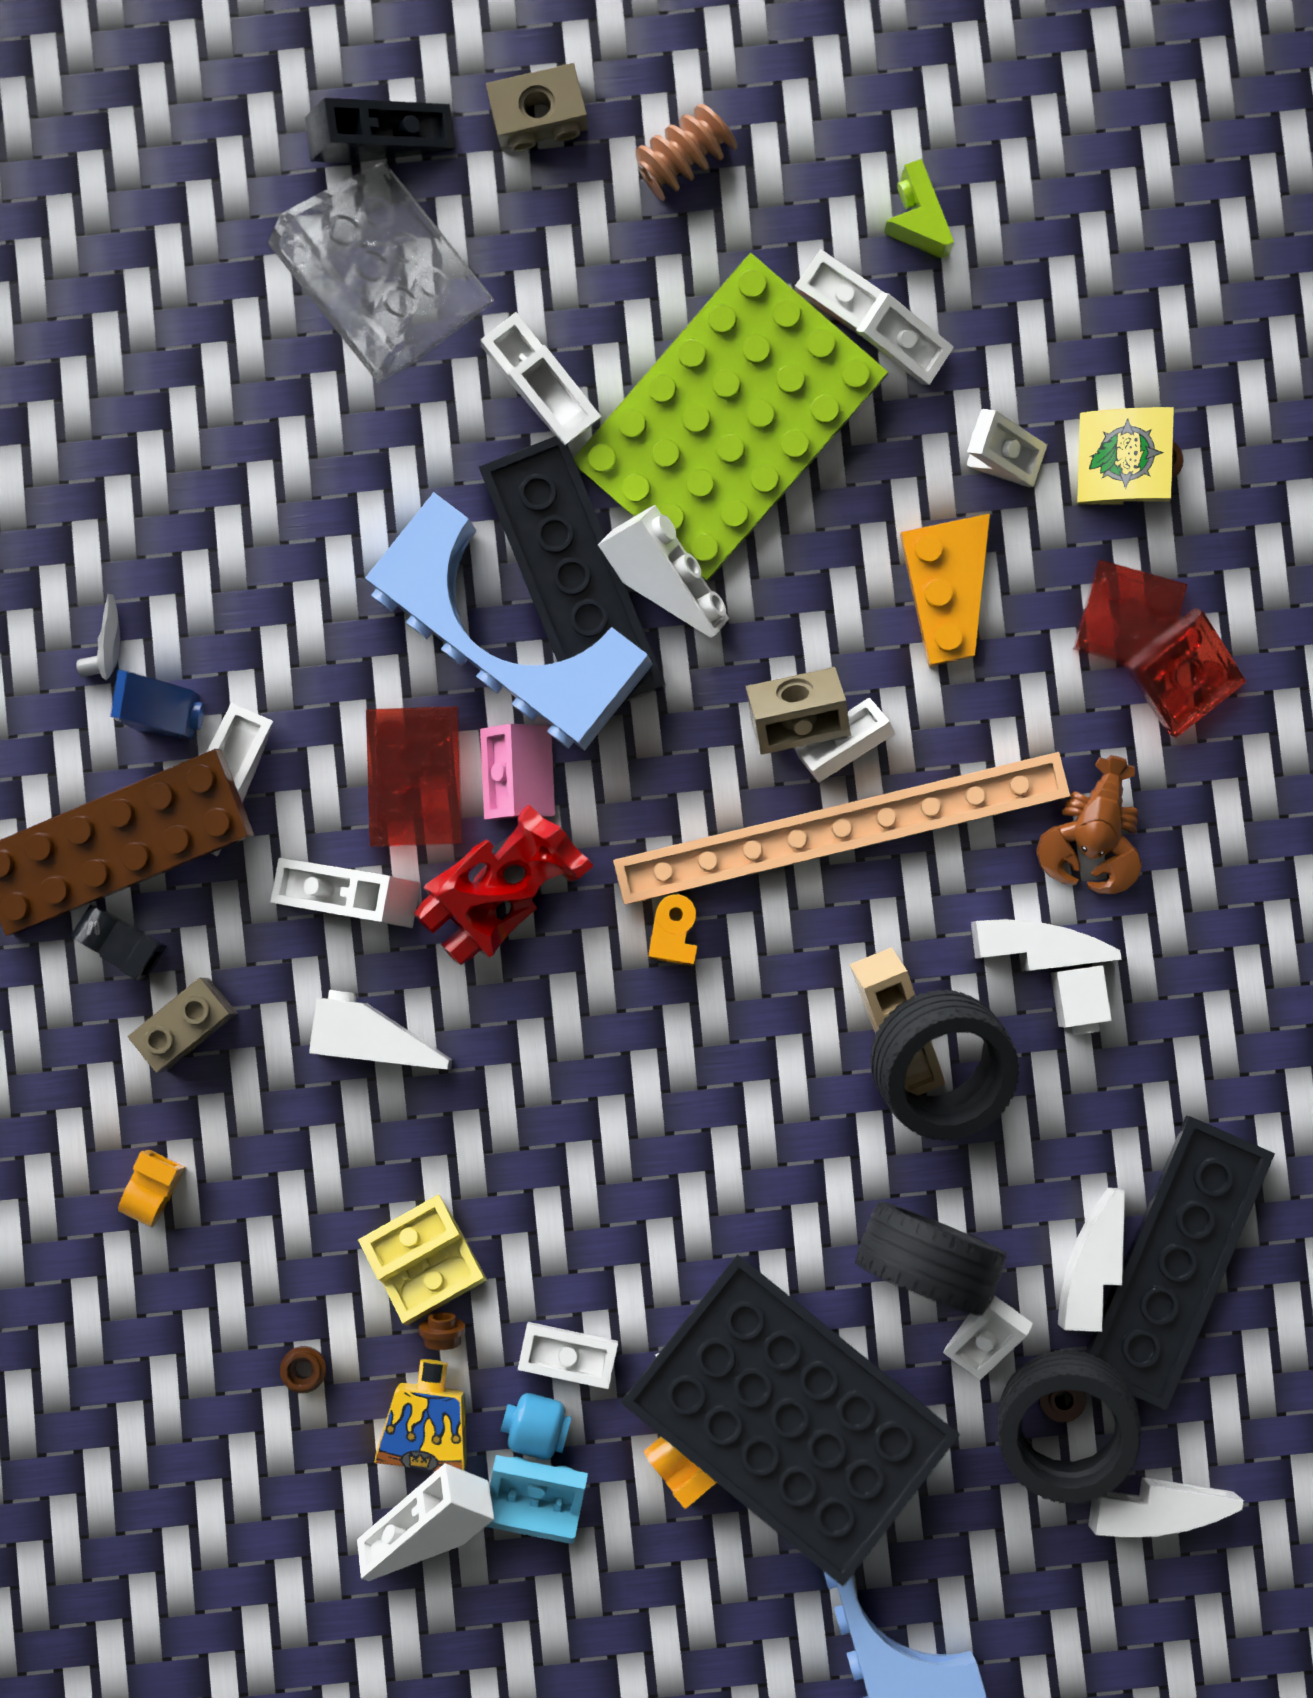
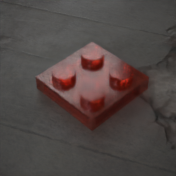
M1099 560L1095 567L1073 649L1161 674L1165 669L1188 584Z
M1197 608L1190 611L1124 664L1166 732L1175 738L1247 682L1204 611Z

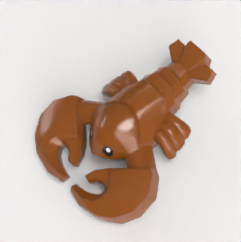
M1110 755L1107 759L1099 757L1095 763V766L1103 775L1091 791L1090 797L1075 791L1070 794L1069 799L1064 804L1065 808L1062 809V815L1076 816V821L1053 826L1041 835L1036 849L1039 865L1046 874L1062 884L1076 885L1078 878L1063 870L1062 865L1064 862L1071 864L1074 871H1081L1079 859L1069 842L1076 841L1082 853L1089 859L1100 858L1112 851L1115 856L1104 860L1091 872V875L1096 877L1102 873H1108L1109 879L1101 882L1088 881L1087 888L1098 894H1116L1127 890L1138 880L1142 867V861L1137 849L1121 833L1122 829L1131 834L1137 832L1138 809L1135 807H1121L1123 803L1122 780L1134 777L1135 767L1127 765L1126 759Z

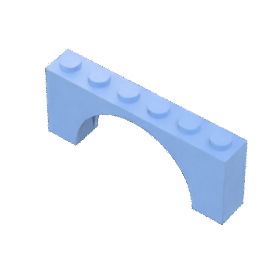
M433 492L365 577L375 589L371 596L390 612H393L398 606L410 617L406 623L425 639H428L433 633L445 644L441 650L457 664L463 666L468 660L477 667L480 672L476 677L492 691L498 694L504 688L516 698L512 705L527 718L534 721L539 715L552 725L547 732L569 749L575 743L585 751L653 665L648 654L612 627L600 640L584 652L564 661L547 665L515 664L501 660L481 649L466 633L456 602V579L459 564L469 541L477 530L465 515Z
M824 1572L828 1589L838 1587L842 1605L834 1607L841 1635L851 1633L855 1650L847 1652V1657L854 1681L864 1679L868 1696L863 1698H986L977 1662L971 1651L957 1654H932L917 1651L896 1642L878 1629L862 1609L855 1593L853 1575L842 1587Z

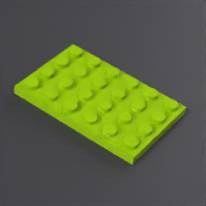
M750 252L573 459L576 466L632 516L635 517L656 505L660 513L671 520L676 530L677 539L686 553L691 554L697 560L701 569V576L706 581H709L887 377L888 371Z

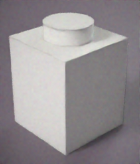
M1103 965L1051 973L1059 1027H1072V1034L1079 1035L1099 1032L1100 1022L1112 1021Z

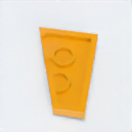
M990 513L900 533L928 667L969 659L975 656Z

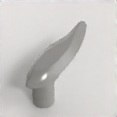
M113 594L107 595L102 630L98 637L97 656L77 660V671L81 677L101 674L103 679L108 680L117 665L120 652V625Z

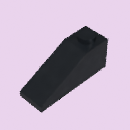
M323 98L305 117L311 162L358 163L453 151L456 148L450 104Z

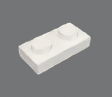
M821 249L794 288L802 297L855 333H857L856 330L880 293H884Z
M880 293L856 330L857 333L919 383L930 385L954 348L889 293Z
M870 697L848 711L851 736L794 748L799 759L818 783L896 734L891 722Z
M528 1322L517 1370L609 1389L618 1341Z

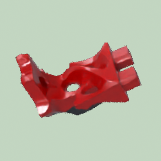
M527 805L521 811L517 819L518 826L510 836L497 842L495 846L487 839L479 843L459 862L429 881L423 887L429 896L423 900L413 914L431 933H435L449 919L455 924L458 929L441 946L459 965L474 957L478 952L489 958L494 956L505 938L537 909L532 898L546 880L562 875L571 882L580 879L594 866L575 847L560 826L543 818L531 805ZM512 865L523 867L525 875L521 881L516 883L506 882L503 877L506 868ZM475 866H477V867L475 868V870L472 872V874L470 875V877L468 878V875H469L471 869H473ZM501 902H510L511 908L509 913L503 918H496L495 909Z

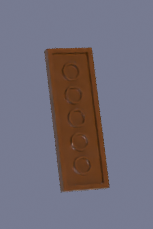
M222 749L208 751L1 839L0 923L5 936L16 935L254 836Z

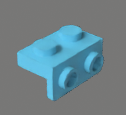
M496 1455L490 1483L494 1520L486 1527L569 1544L575 1541L588 1473L574 1471L566 1466L554 1467L529 1462L521 1457L509 1458Z

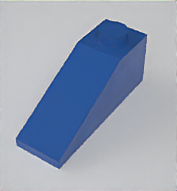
M118 670L110 717L138 732L193 740L194 729L200 730L202 727L205 707L204 703L199 702L200 695L191 689L132 672Z

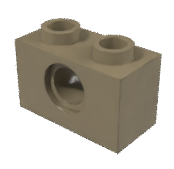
M574 63L486 83L488 99L501 150L510 148L514 152L525 151L533 148L538 141L554 138L555 141H568L578 137L581 131L588 130L587 115ZM535 104H543L550 109L541 118H533L526 113Z
M835 667L746 686L751 722L761 755L851 736L847 702Z
M200 977L127 1037L156 1073L166 1072L238 1013L210 978Z

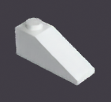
M279 858L270 903L413 928L415 917L413 913L417 907L421 883L388 875Z
M329 990L328 999L316 998L310 1054L446 1070L451 1069V1058L368 1003L356 1002L357 993Z
M445 1463L357 1539L361 1579L371 1581L466 1544L494 1520L488 1480Z

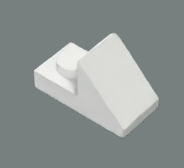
M981 409L967 451L970 454L967 465L972 469L1023 486L1034 487L1047 444L996 410Z
M996 1296L990 1299L991 1302L983 1316L973 1314L967 1316L943 1351L945 1355L979 1380L1028 1335L1033 1324Z

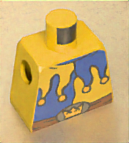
M422 1359L420 1360L417 1384L400 1383L398 1385L374 1463L437 1471L446 1463L463 1471L465 1470L467 1465L465 1393L462 1390L445 1388L447 1362Z

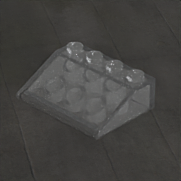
M384 160L282 212L268 241L272 250L378 384L414 364L489 307L494 301L491 294Z

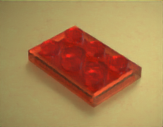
M458 706L366 709L370 847L463 844Z

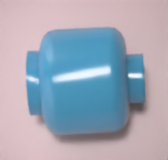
M525 1393L520 1397L517 1406L507 1405L500 1431L509 1434L508 1447L511 1451L541 1460H548L554 1455L555 1451L562 1453L572 1417L565 1415L566 1410L562 1402L532 1393Z

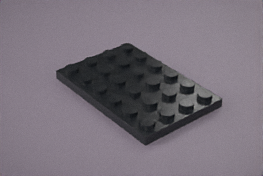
M738 1254L620 1402L842 1587L960 1436L956 1430Z

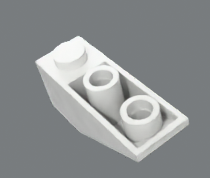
M656 505L614 528L598 544L625 585L708 637L712 638L717 635L728 621L729 617L726 614L723 600L716 592L711 591L701 576V569L697 560L691 554L686 553L676 537L673 523L667 516L660 513Z

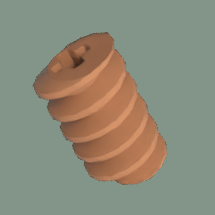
M699 104L694 108V117L688 114L683 115L679 119V127L670 124L665 129V138L660 135L653 136L650 139L651 149L640 145L635 150L639 170L646 184L657 198L664 201L665 196L662 185L666 184L677 192L680 189L676 177L679 173L691 182L695 178L691 168L692 164L695 163L702 170L706 171L709 169L706 154L710 153L717 160L721 161L724 158L720 146L723 142L733 151L738 147L734 135L723 119L705 104Z

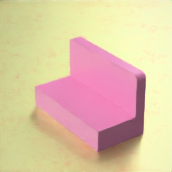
M505 724L480 729L484 819L519 817L521 811L527 805H531L542 817H552L555 815L552 736L547 732L550 726Z

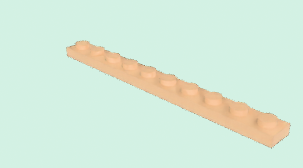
M1056 752L615 859L613 862L623 903L627 905L1068 798L1070 793L1060 753Z

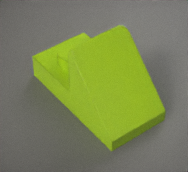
M921 158L905 164L901 182L897 183V188L906 209L912 207V210L888 219L885 224L884 233L939 258L949 256L954 240L923 160Z

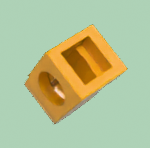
M673 894L665 897L658 904L648 959L694 966L697 946L685 944L686 934L693 928L696 919V909L687 897Z
M150 1149L141 1151L133 1167V1175L120 1200L118 1212L152 1228L170 1200L185 1166Z
M663 1437L657 1439L643 1451L648 1461L665 1480V1483L672 1490L673 1495L684 1509L717 1483Z

